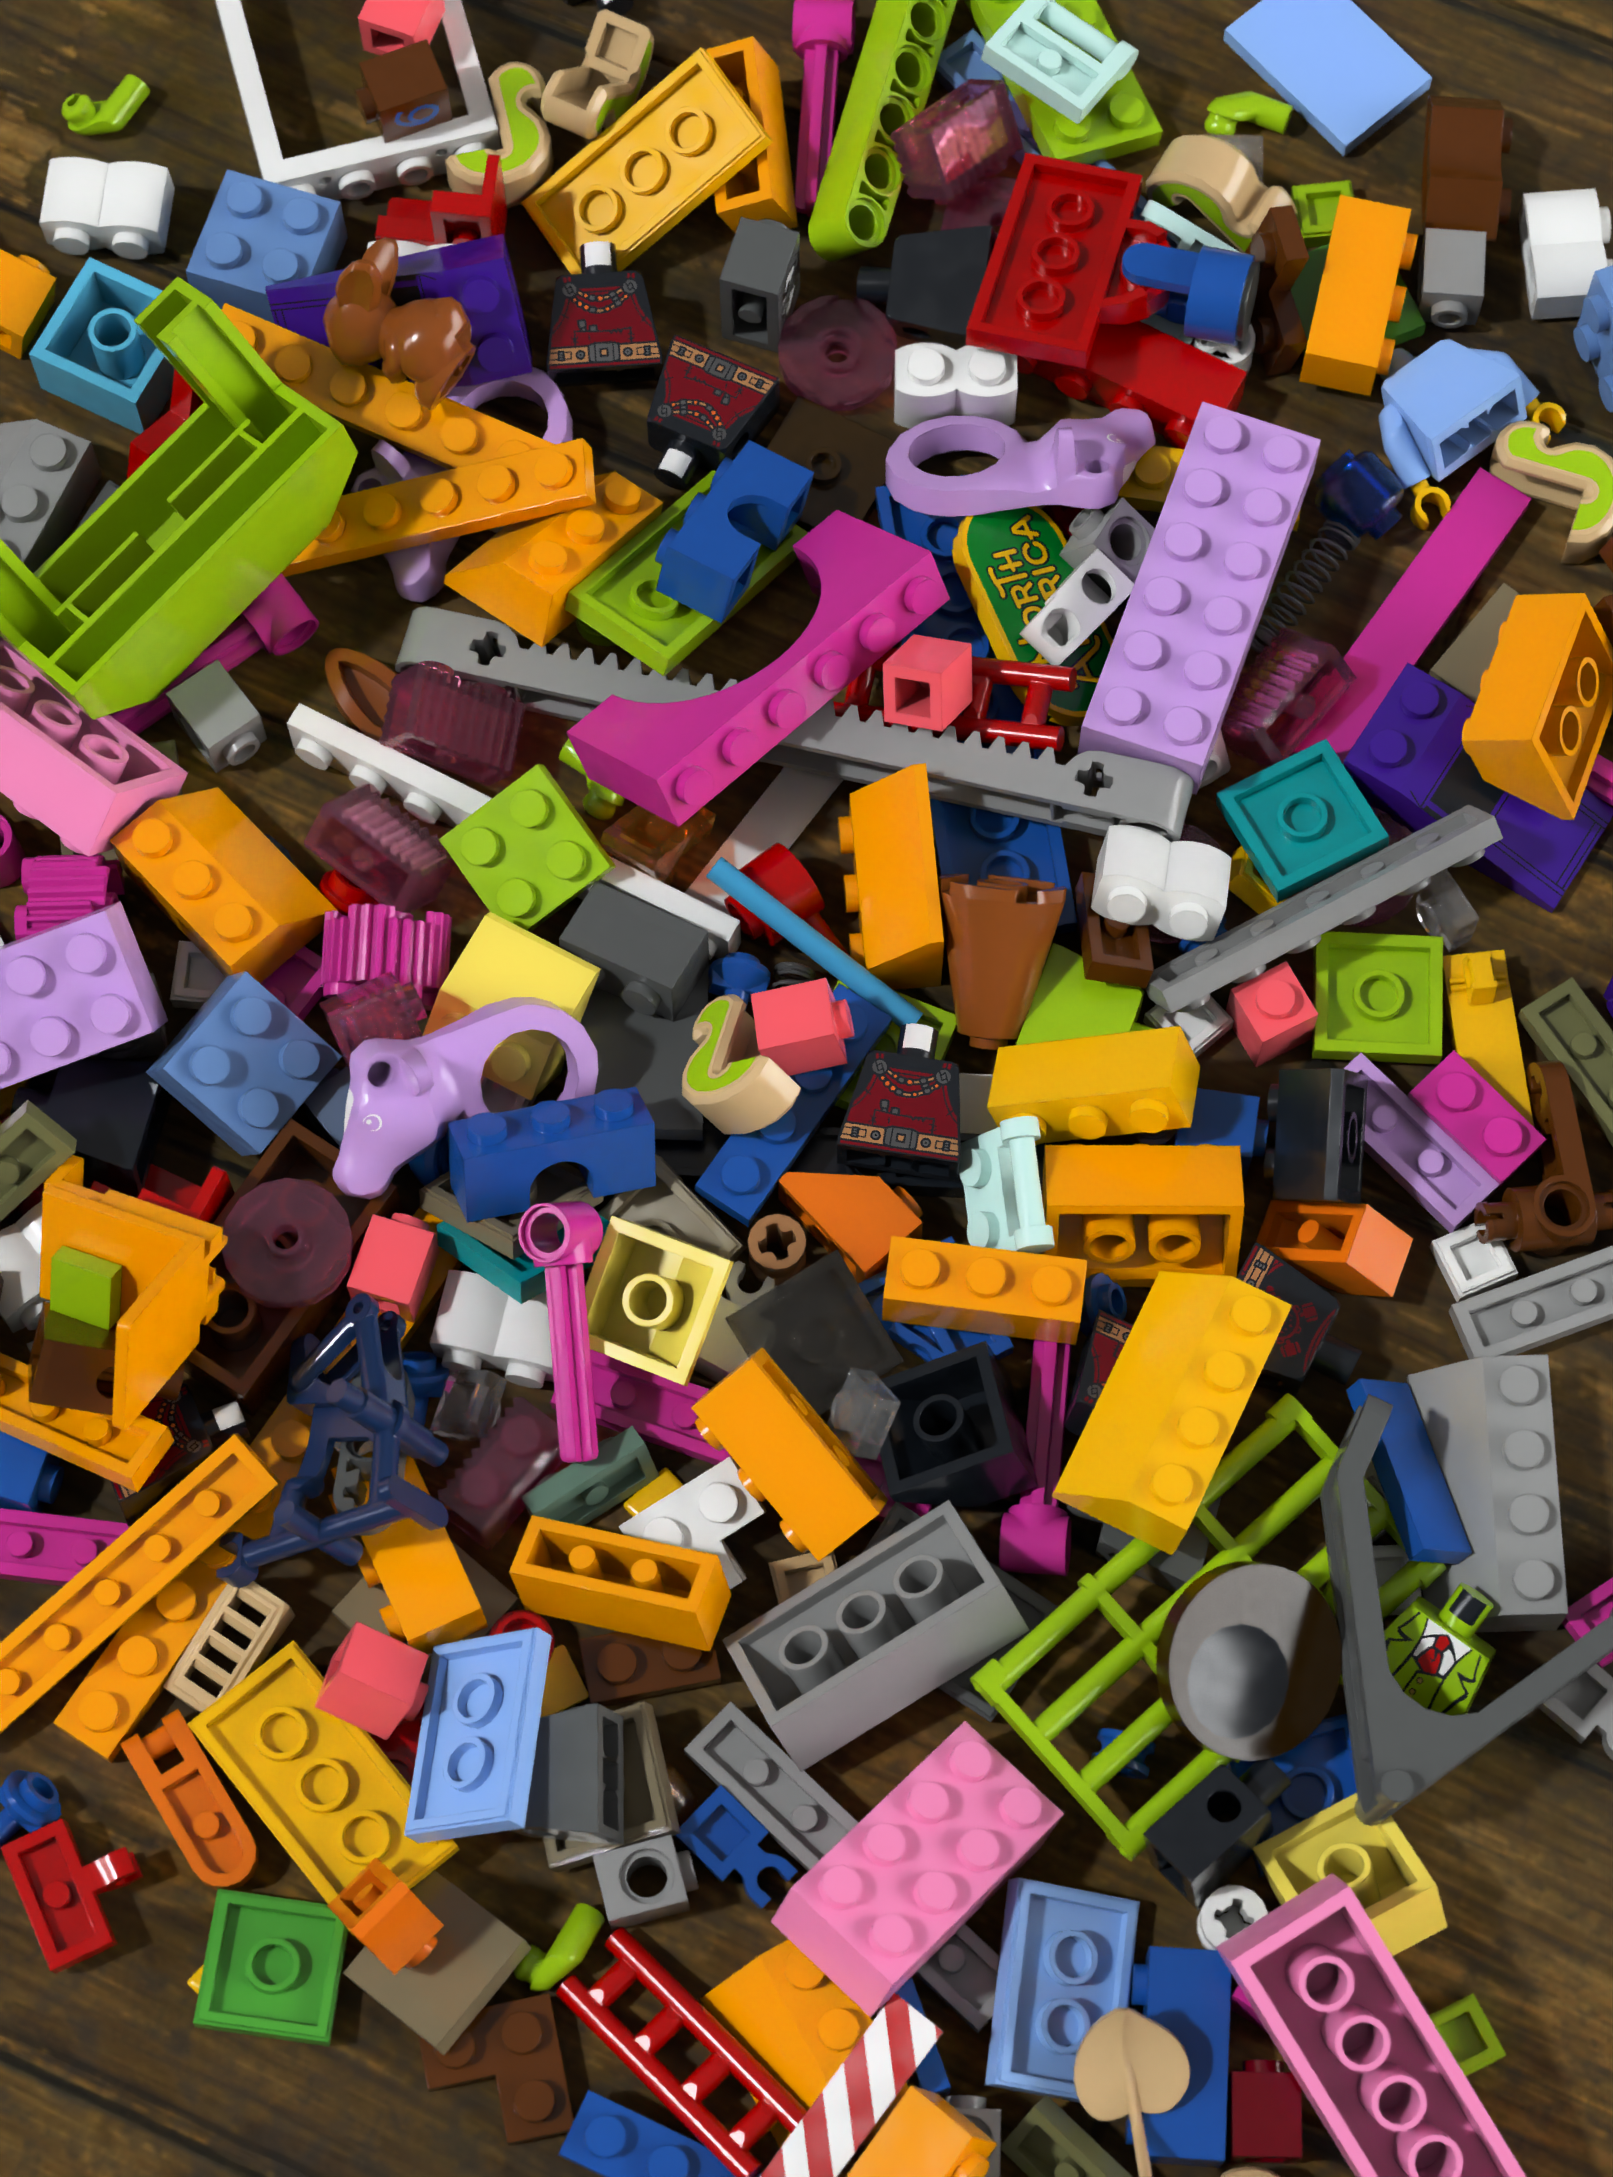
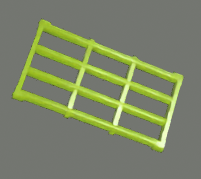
M1285 1394L1266 1411L1265 1416L1267 1419L1220 1460L1192 1522L1206 1535L1219 1553L1142 1623L1137 1625L1111 1596L1161 1551L1134 1538L1094 1575L1086 1573L1077 1582L1079 1588L1001 1659L997 1661L992 1658L970 1678L975 1690L983 1696L991 1707H995L1106 1833L1105 1836L1119 1850L1120 1854L1129 1861H1133L1146 1849L1143 1833L1216 1767L1221 1764L1227 1766L1232 1760L1236 1763H1239L1241 1760L1221 1756L1204 1749L1132 1817L1122 1824L1096 1793L1173 1723L1162 1698L1160 1697L1078 1773L1050 1742L1141 1659L1157 1675L1156 1645H1158L1161 1630L1172 1606L1191 1583L1204 1573L1221 1565L1237 1561H1253L1252 1558L1320 1497L1322 1486L1339 1448L1291 1394ZM1296 1430L1321 1460L1240 1534L1233 1538L1207 1508L1292 1431ZM1364 1477L1371 1539L1385 1529L1405 1551L1388 1503ZM1326 1546L1296 1572L1313 1584L1317 1590L1330 1579ZM1408 1561L1378 1588L1382 1621L1418 1588L1422 1590L1428 1588L1446 1571L1445 1564ZM1097 1608L1124 1639L1034 1721H1031L1005 1691Z

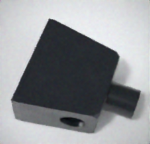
M974 226L900 235L894 242L891 268L860 267L857 276L858 302L887 304L886 320L894 333L902 338L924 343L942 344L954 350L967 346L966 328L997 239L993 227Z
M80 1059L59 1067L51 1092L20 1086L13 1099L11 1115L23 1103L29 1100L77 1139L76 1151L73 1155L84 1158L83 1180L91 1183L97 1181L120 1193L137 1198L145 1186L172 1095L146 1073L154 1062Z
M1271 1759L1257 1760L1239 1778L1225 1765L1221 1764L1143 1833L1150 1863L1198 1911L1204 1905L1205 1900L1215 1890L1221 1888L1254 1853L1253 1847L1270 1837L1273 1832V1824L1268 1807L1291 1785L1290 1780ZM1224 1814H1234L1238 1816L1235 1820L1231 1822H1220L1216 1820L1218 1817Z

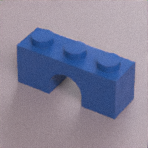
M750 440L734 460L728 457L724 458L715 472L709 493L707 495L701 492L697 493L687 509L682 528L679 531L671 528L664 536L655 557V561L662 565L656 591L722 623L749 587L761 544L776 551L802 516L814 472Z
M636 1087L606 1089L594 1095L562 1101H543L531 1107L499 1113H479L471 1118L447 1122L450 1185L467 1223L527 1211L530 1208V1188L534 1179L545 1168L559 1162L577 1163L593 1198L656 1186L655 1123Z

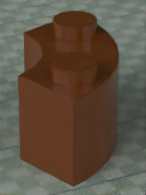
M1428 95L1421 186L1423 235L1426 228L1486 232V241L1496 242L1498 224L1508 225L1511 210V188H1502L1501 154H1509L1513 118L1504 117V108L1499 100Z

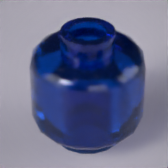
M1348 449L1313 482L1319 488L1314 497L1316 509L1325 519L1339 522L1347 527L1357 538L1369 533L1376 541L1403 516L1395 507L1402 500L1405 487L1372 451L1366 450L1355 455ZM1331 524L1334 528H1337V529H1339V530L1345 532L1346 534H1348V535L1351 537V535H1350L1349 533H1347L1345 530H1343L1342 528Z

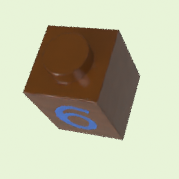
M427 39L359 63L363 87L354 90L356 100L365 123L376 122L385 143L452 120L448 88Z

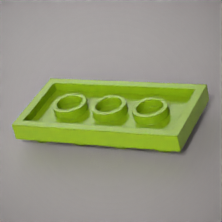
M965 0L986 43L1025 1ZM1096 0L1055 1L1118 43ZM1043 22L1041 23V24H1043L1044 26H1046L1047 28H1049L1050 30H1052L1053 32H1055L1056 34H1058L1059 36H1061L1062 38H1064L1065 40H1067L1068 42H1070L1071 44H1073L1074 46H1076L1077 48H1079L1080 50H1082L1083 52H1085L1086 54H1088L1089 56H1091L1092 58H1094L1095 60H1097L1098 62L1101 63L1100 60H1098L1097 58H1095L1094 56H1092L1091 54H1089L1088 52H1086L1085 50H1083L1082 48H1080L1079 46H1077L1076 44H1074L1073 42H1071L1070 40H1068L1067 38H1065L1064 36H1062L1061 34H1059L1058 32H1056L1055 30H1053L1052 28H1050L1049 26H1047V25L1044 24ZM1132 69L1120 81L1117 80L1078 125L1002 74L1042 156L1089 165L1101 159L1107 160L1159 145L1163 130Z
M714 470L568 593L565 606L566 611L662 676L668 674L798 559L793 545L808 534V532L795 524L776 551L761 544L749 587L722 623L656 591L662 565L655 561L658 548L664 536L671 528L678 531L682 528L687 509L696 494L701 492L707 495L709 493L711 482L716 472Z

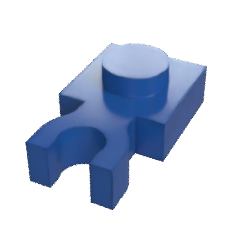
M722 1785L680 1827L681 1833L674 1835L721 1883L734 1870L742 1879L747 1897L760 1910L771 1898L758 1887L757 1876L759 1872L764 1869H773L786 1882L797 1873V1870L786 1859L778 1855L766 1853L758 1846L768 1835L769 1831Z

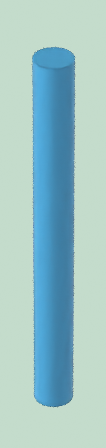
M723 857L716 862L706 877L857 995L893 1017L892 1022L900 1028L904 1024H916L923 1015L915 1006Z

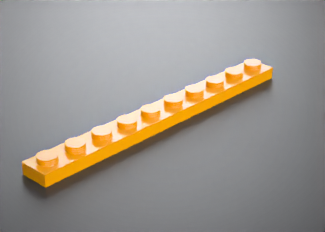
M419 1207L413 1217L429 1225L428 1231L435 1233L437 1239V1224L443 1222V1220ZM439 1247L440 1253L415 1322L405 1320L406 1331L400 1340L401 1351L442 1295L448 1271L459 1270L463 1265L461 1261L441 1247ZM345 1312L339 1319L337 1324L345 1317ZM356 1337L325 1369L326 1374L357 1343ZM287 1394L250 1445L253 1451L282 1483L225 1534L233 1531L241 1532L253 1540L269 1536L274 1520V1512L279 1504L283 1487L287 1480L297 1477L308 1445L312 1416H308L287 1402ZM220 1539L121 1626L53 1722L57 1728L108 1762H113L122 1749L120 1743L130 1738L164 1689L163 1685L217 1598L228 1584L217 1578L216 1572L222 1567L231 1565L237 1556L220 1547Z

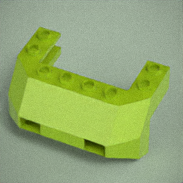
M178 276L133 321L204 403L34 573L0 539V636L59 692L93 720L155 700L331 523L358 454L342 423L283 384L217 304Z

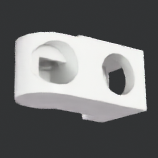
M1097 548L1060 584L1059 588L1044 603L1045 606L1019 634L1051 665L1059 666L1131 594L1134 583ZM1093 573L1103 577L1111 588V598L1086 574Z

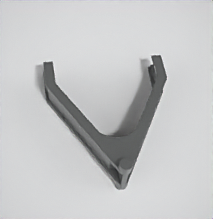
M1371 1394L1367 1395L1363 1407L1359 1405L1352 1417L1322 1486L1320 1500L1334 1613L1342 1645L1341 1669L1358 1797L1354 1809L1359 1821L1365 1825L1376 1826L1384 1822L1408 1802L1612 1653L1613 1608L1609 1618L1477 1713L1455 1716L1425 1709L1406 1695L1389 1671L1363 1479L1387 1424L1393 1405Z

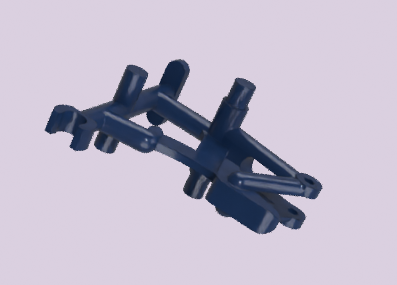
M366 1293L357 1294L350 1300L346 1307L345 1317L321 1342L313 1334L307 1333L298 1337L292 1343L287 1402L306 1415L312 1416L308 1445L297 1477L287 1480L283 1487L279 1504L274 1512V1520L269 1536L253 1540L241 1532L233 1531L220 1538L219 1546L237 1557L231 1565L218 1569L216 1577L233 1587L242 1588L253 1582L258 1576L259 1566L315 1548L320 1549L347 1566H353L362 1557L363 1545L352 1538V1536L408 1518L431 1531L443 1528L448 1524L447 1509L440 1501L398 1476L400 1451L411 1458L421 1459L432 1467H438L446 1461L449 1448L444 1442L434 1437L431 1430L410 1417L400 1343L406 1331L405 1319L393 1311L384 1312L378 1317V1301ZM356 1337L357 1343L326 1374L325 1369ZM359 1371L362 1387H356L349 1383ZM372 1441L373 1452L369 1503L321 1519L305 1510L307 1500L320 1496L324 1491L325 1484L323 1479L331 1461L335 1442Z

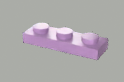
M1360 1053L1344 1069L1368 1076L1364 1151L1450 1233L1456 1231L1474 1214L1476 1204L1489 1200L1497 1192L1500 1184L1366 1056Z

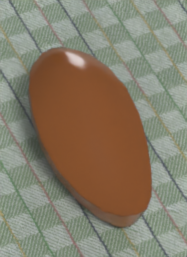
M335 648L328 652L325 657V672L329 691L339 712L353 730L400 753L413 752L421 747L426 740L429 721L420 698L408 682L388 665L364 653L347 648Z

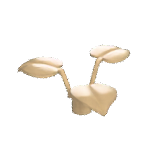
M1130 2007L1116 2008L1102 2016L1091 2026L1079 2046L1074 2064L1076 2094L1081 2105L1089 2115L1097 2120L1111 2121L1129 2114L1139 2177H1152L1142 2112L1149 2114L1163 2113L1173 2108L1181 2100L1189 2084V2060L1180 2040L1166 2027ZM1245 2166L1229 2169L1220 2177L1281 2176L1264 2168Z

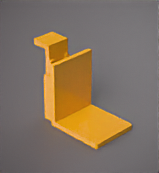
M72 1155L44 1182L39 1297L50 1300L51 1258L62 1245L122 1265L120 1318L116 1322L112 1426L127 1430L199 1344L200 1324L206 1325L218 1311L219 1294L225 1289V1281L221 1276L216 1275V1268L209 1266V1264L227 1244L228 1236L222 1234L223 1227L111 1189L103 1194L83 1187L84 1158Z

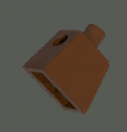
M43 1301L28 1361L29 1402L112 1415L117 1324L115 1323L110 1330H106L50 1310V1303ZM185 1362L179 1366L154 1397L173 1401L177 1400L182 1385Z

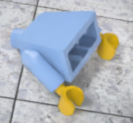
M1451 339L1440 340L1416 358L1406 350L1396 348L1393 351L1388 376L1380 375L1384 380L1381 386L1384 408L1379 414L1383 448L1403 489L1410 487L1416 498L1410 509V517L1412 523L1421 530H1427L1429 526L1428 517L1421 507L1422 503L1431 502L1439 508L1442 518L1449 513L1451 505L1449 495L1438 487H1430L1426 478L1432 476L1440 482L1495 442L1499 433L1509 424L1524 421L1525 419L1537 423L1542 421L1548 424L1554 433L1559 434L1566 423V414L1563 408L1552 402L1541 404L1536 398L1539 395V391L1513 359L1504 352L1467 348ZM1549 435V438H1548V441H1547V444H1548V443H1549V441H1550V440H1551V437H1550V435Z

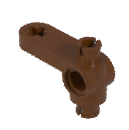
M1560 1060L1532 1062L1526 1071V1082L1534 1128L1547 1139L1544 1145L1537 1151L1543 1182L1540 1185L1507 1188L1503 1194L1502 1202H1478L1476 1204L1474 1212L1475 1226L1486 1225V1229L1476 1232L1482 1244L1506 1240L1513 1252L1532 1251L1542 1256H1556L1572 1246L1592 1244L1597 1231H1613V1189L1593 1192L1567 1070ZM1544 1206H1552L1558 1209L1565 1218L1566 1226L1553 1223L1547 1217Z

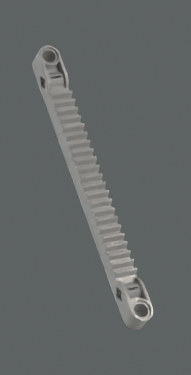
M418 607L413 610L395 665L396 672L405 680L423 688L578 722L612 694L635 702L671 703L691 700L718 692L715 689L712 674L706 673L695 686L691 683L688 669L682 668L671 681L668 680L667 674L662 676L655 670H652L649 675H644L641 661L637 658H634L625 670H621L617 654L610 653L601 665H597L593 649L587 647L578 659L574 660L569 644L564 642L553 655L549 654L547 644L540 647L534 643L529 650L519 647L515 633L509 626L503 623L433 607ZM730 678L721 690L737 684V680ZM829 700L758 760L867 785L913 764L926 763L929 798L1101 836H1106L1109 826L1133 825L1152 830L1170 842L1180 841L1194 787V781L1187 773L1161 763L1105 751H1086L1074 756L1066 765L1056 764L1052 747H1046L1038 759L1031 758L1029 743L1022 741L1013 754L1006 753L1005 740L1001 736H998L987 749L982 748L980 732L973 731L964 743L957 742L954 726H948L939 738L933 737L932 730L918 728L913 733L908 732L907 725L893 723L890 728L885 727L882 711L875 710L866 722H862L859 719L858 706L851 704L843 716L838 717L835 714L833 700ZM1096 769H1101L1102 773L1096 772ZM1093 787H1100L1096 796H1089Z

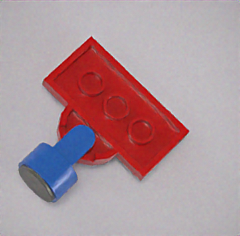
M1025 153L966 328V345L1085 369L1099 324L1125 325L1147 319L1152 314H1156L1174 323L1184 325V336L1237 346L1239 341H1244L1251 321L1259 282L1260 263L1255 262V255L1205 245L1202 246L1199 253L1171 248L1167 241V231L1149 221L1133 219L1142 192L1143 175Z

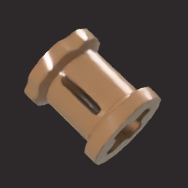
M773 1214L758 1220L751 1228L748 1237L749 1264L755 1278L760 1282H764L769 1276L775 1280V1288L786 1287L796 1282L806 1265L805 1232L800 1224L790 1216ZM778 1242L782 1250H787L788 1257L777 1260L773 1252H767V1245Z

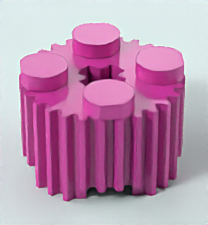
M102 854L90 857L86 855H51L23 858L21 880L23 891L28 895V902H26V905H17L15 908L14 929L16 940L119 902L118 895H125V879L122 877L123 870L120 867V861L105 860V856H102Z
M352 904L348 907V916L341 915L336 910L325 911L320 987L324 989L323 997L345 1000V1007L354 1009H383V1001L386 998L405 1001V1007L409 1009L432 1011L438 992L449 975L452 917L443 912L426 911V923L421 920L414 921V915L395 911V906L385 904Z

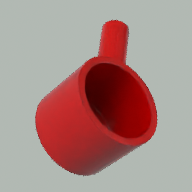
M775 843L739 869V871L849 955L819 914L825 905L815 882L800 861L785 846ZM730 895L724 899L729 914L740 920L741 930L751 940L760 937L768 945L774 946L784 938Z

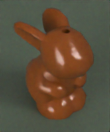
M384 237L372 244L366 250L362 259L350 263L339 275L335 286L336 295L328 302L323 316L327 339L332 353L341 365L359 367L383 358L382 373L392 384L403 383L407 377L415 381V395L419 404L432 411L452 391L475 354L476 346L471 342V324L462 304L453 297L426 298L397 306L391 299L390 294L398 270V245L396 240Z

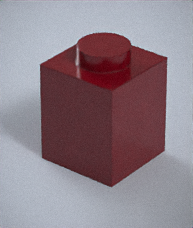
M1243 2061V2072L1232 2071L1228 2076L1227 2163L1296 2164L1302 2158V2097L1299 2083L1293 2073L1284 2072L1283 2061Z

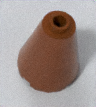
M969 874L942 875L939 877L938 887L957 1031L960 1034L970 1036L969 1046L998 1050V1047L1008 1046V1039H1018L1033 1002L1066 901L1067 888L1065 886L1055 888V883L1003 875H988V879H978L977 885L968 884Z

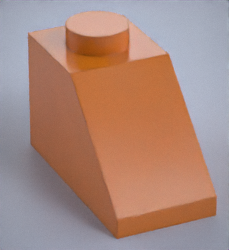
M787 1172L778 1180L779 1200L857 1283L887 1269L891 1236L922 1239L923 1222L919 1218L923 1215V1212L918 1203L905 1189L897 1186L892 1190L879 1176Z
M1271 1200L1256 1242L1269 1249L1317 1285L1348 1295L1393 1297L1413 1238L1368 1204Z
M377 1857L327 1905L343 1924L394 1975L404 1966L411 1969L421 1963L436 1946L438 1939L434 1935L444 1926L418 1897Z

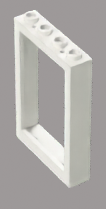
M215 0L263 180L333 200L342 198L356 200L367 197L376 190L400 184L407 186L419 185L428 181L433 176L446 174L445 159L449 156L487 148L492 150L501 149L498 127L461 0H444L445 12L441 20L468 115L453 118L451 121L388 143L384 142L382 136L287 159L282 157L241 1Z

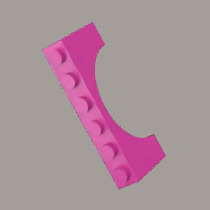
M835 510L793 545L812 593L820 597L818 607L811 622L796 642L779 658L753 676L724 690L703 697L671 703H643L623 699L612 694L566 732L588 778L678 827L681 826L950 600L932 552L844 512Z

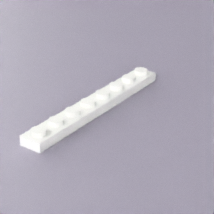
M301 703L298 704L287 722L295 753L303 761L321 770H326L328 766H331L349 775V780L367 794L380 797L382 793H385L404 802V808L424 822L434 824L438 819L455 827L492 799ZM610 857L616 868L597 882L707 930L709 960L713 956L718 959L723 958L726 954L738 950L741 944L740 920ZM591 887L577 897L584 900Z

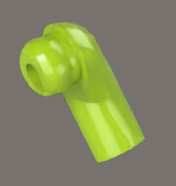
M127 74L108 100L92 102L88 95L79 93L69 96L63 103L62 115L68 121L69 129L82 136L118 132L124 128L148 97L150 89L138 77Z
M1252 91L1216 97L1207 107L1210 113L1205 120L1204 127L1206 132L1224 139L1234 135L1238 121L1249 122L1284 134L1294 107Z
M584 1903L576 1904L548 1953L543 1952L535 1945H530L532 1949L513 1971L514 1976L520 1981L531 1984L530 1990H550L583 1961L605 1922L603 1915L590 1905Z

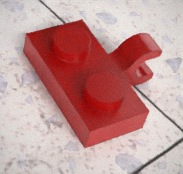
M62 1818L0 1847L50 1971L57 1974L118 1945L98 1895L120 1889L144 1877L134 1852L129 1853L127 1847H123L85 1865L69 1824Z

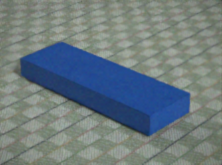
M1359 1378L1346 1390L1354 1413L1359 1405L1363 1407L1368 1394L1393 1405L1371 1460L1409 1561L1459 1564L1472 1553L1408 1383Z

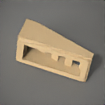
M254 1581L242 1588H236L227 1584L163 1685V1688L199 1713L203 1712L260 1667L295 1617L291 1607ZM243 1602L266 1616L261 1627L236 1612ZM227 1624L252 1640L246 1651L221 1635ZM211 1647L237 1663L231 1674L204 1657ZM195 1669L223 1687L217 1697H214L189 1680Z

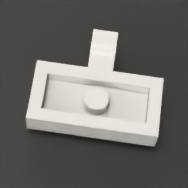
M730 1456L619 1525V1528L627 1536L718 1555L729 1589H732L746 1580L747 1577L723 1539L761 1516L767 1510L762 1502L756 1500L743 1486L737 1474L740 1466Z

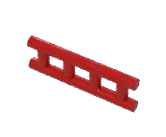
M891 648L848 684L844 702L833 701L836 716L842 717L852 704L858 706L860 721L866 722L875 710L882 711L884 726L890 728L893 723L884 722V707L871 706L869 701L876 671L883 672V663L898 648ZM972 656V702L948 726L955 727L957 740L966 741L973 731L980 732L981 743L992 744L998 736L1004 737L1005 746L1019 747L1022 741L1029 743V748L1045 750L1046 747H1052L1054 751L1060 752L1064 744V728L1046 725L1053 690L1073 692L1077 681L1076 668ZM993 684L1028 687L1021 722L986 718ZM908 726V732L915 733L919 727ZM947 727L943 731L932 730L933 737L939 738Z
M625 1927L617 1929L607 1939L605 1947L618 1961L590 1989L576 1975H572L559 1986L556 1995L735 2177H756L762 2170L763 2164L749 2150L778 2121L792 2133L808 2110ZM638 1979L665 2007L635 2036L608 2008ZM685 2026L711 2055L681 2083L655 2054ZM732 2074L759 2102L729 2131L702 2102Z

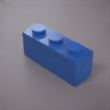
M1150 1946L1145 1955V1964H1133L1131 2005L1143 2006L1144 2016L1163 2025L1180 2040L1186 2051L1190 2068L1188 2088L1181 2100L1173 2108L1158 2114L1142 2112L1150 2163L1219 2168L1225 2161L1231 1972L1218 1950ZM1128 2114L1126 2115V2144L1134 2145Z

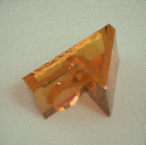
M637 805L603 831L600 842L610 857L671 886L680 857L710 835L717 814L702 807L678 827Z

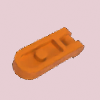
M177 1709L161 1719L164 1724L163 1726L143 1738L137 1733L120 1743L193 1872L206 1886L215 1890H233L243 1886L253 1877L258 1867L259 1850L253 1835L195 1735L187 1725L188 1723L180 1710ZM178 1748L185 1761L161 1774L155 1761Z

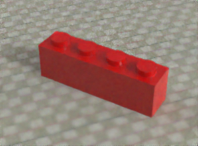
M1141 321L1125 325L1099 324L1085 369L1017 355V372L1022 374L1034 373L1055 383L1061 392L1073 399H1088L1109 409L1110 412L1120 408L1139 409L1147 413L1153 430L1163 435L1169 444L1178 449H1185L1202 401L1234 412L1237 410L1242 401L1247 376L1246 371Z

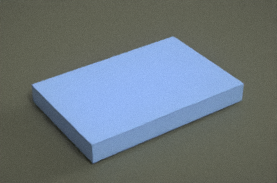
M1262 0L1228 26L1224 32L1223 40L1343 156L1347 155L1426 92L1431 85L1432 77L1351 0Z
M536 1627L433 1646L428 1677L429 1690L424 1703L404 1836L417 1843H426L525 1827L551 1635Z
M1019 1877L1008 1880L985 2085L1080 2102L1074 2084V2064L1079 2046L1085 2034L1097 2020L1116 2008L1129 2007L1139 1901Z

